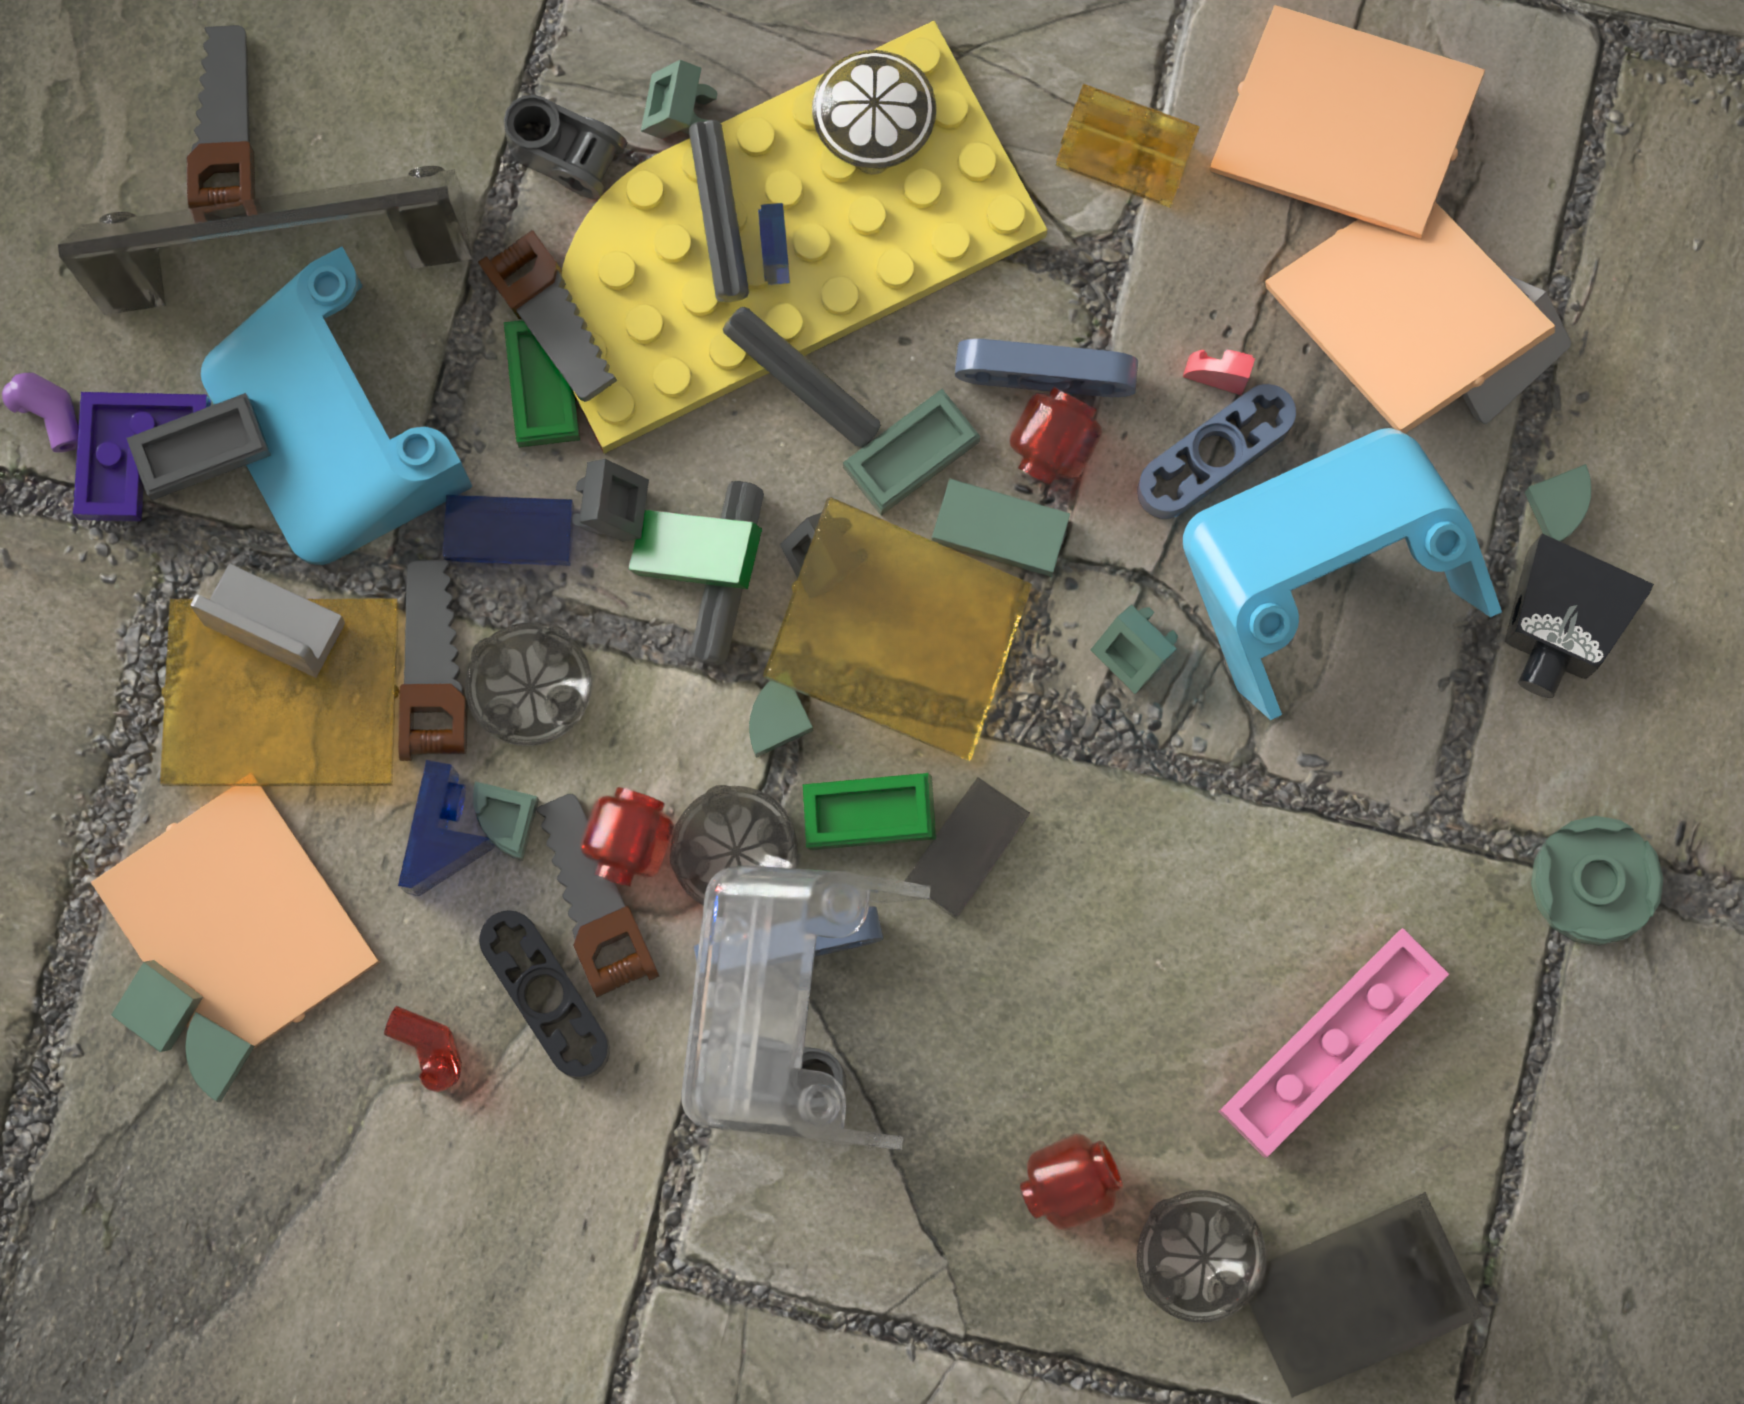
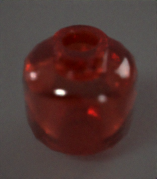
M1055 387L1052 388L1049 395L1044 393L1032 395L1009 437V444L1013 451L1023 457L1018 469L1049 485L1052 484L1056 475L1066 479L1078 478L1083 473L1102 436V427L1094 419L1097 409Z
M616 787L614 796H601L595 801L580 844L582 854L587 859L598 863L594 873L595 876L631 887L634 876L650 878L659 873L674 830L672 819L663 813L664 802L621 787Z
M1079 1133L1072 1134L1034 1151L1027 1162L1028 1180L1020 1183L1023 1199L1035 1219L1045 1216L1055 1228L1064 1231L1071 1230L1109 1213L1116 1202L1115 1191L1123 1187L1119 1169L1106 1144L1101 1140L1093 1143L1087 1136Z

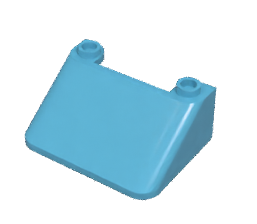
M343 246L307 265L211 350L205 357L201 367L202 383L214 405L244 393L250 398L271 456L246 466L293 552L301 560L314 565L334 562L472 487L453 446L440 431L429 427H416L389 439L324 319L348 306L355 297L356 292L363 287Z

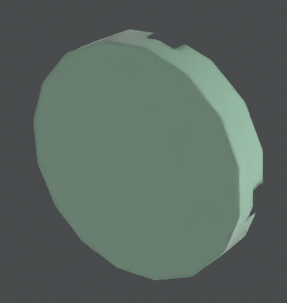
M1592 816L1571 821L1546 839L1534 859L1531 886L1538 910L1554 930L1574 942L1600 946L1625 940L1646 925L1660 904L1664 877L1656 851L1648 841H1644L1638 833L1633 831L1634 828L1621 820Z

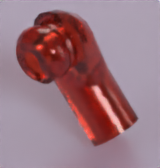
M395 1006L387 1021L384 1035L415 1048L422 1071L418 1075L421 1084L433 1092L445 1091L456 1084L461 1075L462 1060L451 1029L442 1023Z

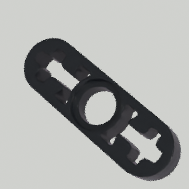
M507 910L492 915L484 923L480 932L479 944L481 951L553 1064L562 1073L575 1079H586L598 1074L605 1067L609 1059V1040L533 922L524 914ZM505 925L514 932L522 928L525 929L527 935L520 940V945L531 962L536 959L539 953H542L546 959V963L535 965L525 970L515 983L510 979L509 973L521 970L516 960L507 951L496 954L493 948L501 941L497 931ZM539 977H553L560 982L563 988L561 1004L549 1013L535 1012L527 1002L526 994L528 987ZM574 1006H577L581 1012V1017L569 1020L576 1033L583 1039L594 1035L597 1041L590 1048L593 1060L585 1066L577 1059L570 1060L569 1062L564 1060L562 1054L567 1052L570 1046L559 1028L550 1037L547 1036L543 1029L544 1026L562 1021L568 1016Z

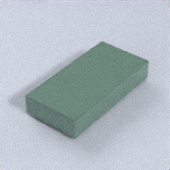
M941 389L843 462V469L882 516L980 442L981 436L945 391Z
M949 478L931 542L1052 577L1070 513Z

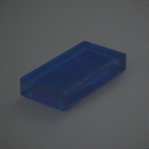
M446 495L443 558L453 562L571 566L573 500Z

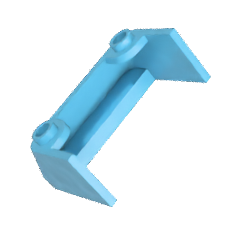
M1379 429L1196 514L1187 524L1183 534V549L1237 691L1270 720L1281 716L1282 713L1261 658L1282 649L1294 637L1299 624V613L1291 591L1405 538L1412 557L1419 564L1432 571H1445L1453 593L1489 617L1502 612L1471 522L1415 439L1397 429Z

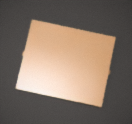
M1274 5L1245 81L1241 82L1238 86L1239 96L1211 163L1210 171L1421 239L1449 165L1458 156V149L1456 147L1483 80L1485 69Z
M1436 202L1421 239L1357 219L1347 227L1337 230L1335 235L1265 281L1268 291L1394 429L1405 434L1472 388L1481 386L1491 375L1555 333V325Z
M250 774L181 822L170 824L166 832L91 882L142 961L155 960L203 996V999L186 1024L187 1029L195 1012L252 1044L255 1046L254 1049L292 1022H301L305 1018V1014L380 963L253 774Z

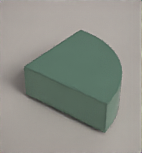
M1586 464L1529 486L1524 492L1543 534L1563 542L1584 519L1591 500V479Z
M786 671L780 673L765 685L752 707L749 734L756 758L813 731V726Z
M475 781L473 806L483 832L499 850L515 859L523 861L539 802L538 797Z
M195 1012L186 1036L187 1063L194 1080L202 1091L216 1102L221 1103L255 1046Z

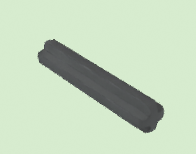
M717 120L696 122L690 126L689 134L715 296L719 302L740 301L748 297L749 289L722 124Z
M740 307L728 319L723 327L724 334L851 443L858 447H864L877 434L881 424L875 416L749 308Z
M731 481L727 486L720 518L748 521L757 525L764 497L763 490L750 482ZM705 584L690 650L691 657L701 663L711 665H723L727 661L743 589Z

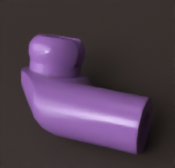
M35 373L16 374L11 382L7 383L3 388L2 399L5 406L13 413L17 411L21 413L32 412L44 418L53 452H68L77 449L79 425L70 394L65 389Z

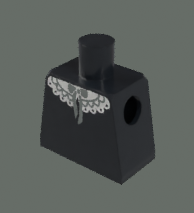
M1542 533L1530 546L1526 554L1505 637V642L1508 645L1530 655L1518 684L1533 694L1545 698H1553L1565 671L1579 678L1587 679L1604 662L1650 594L1654 584Z

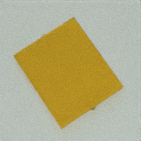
M827 498L798 580L792 584L793 594L763 677L958 758L971 761L999 679L1005 674L1004 665L1032 584L837 499Z
M170 599L165 686L161 690L162 697L164 698L160 784L162 786H392L395 699L398 698L400 693L399 687L396 685L398 599H307L341 615L345 621L344 627L316 678L204 626L190 606L193 599Z

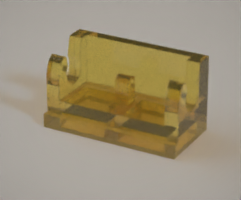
M1083 83L1061 140L1062 146L1056 160V166L1171 208L1193 152L1200 126Z

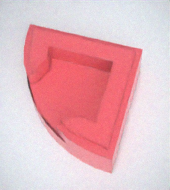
M1199 350L1189 356L1183 377L1242 396L1255 358H1253V355L1227 350L1224 352L1222 360L1207 356L1205 350Z

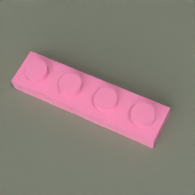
M1402 928L1218 1112L1264 1158H1267L1425 1000L1449 973Z

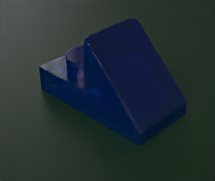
M426 760L398 883V886L410 895L421 896L495 847L487 837L447 830L449 821H459L466 795V785L458 783L459 774L451 764Z

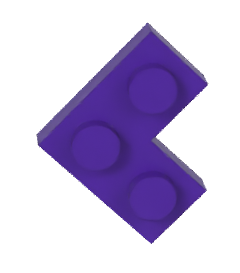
M81 392L73 515L78 520L142 521L144 485L126 438L210 407L212 401L207 394Z

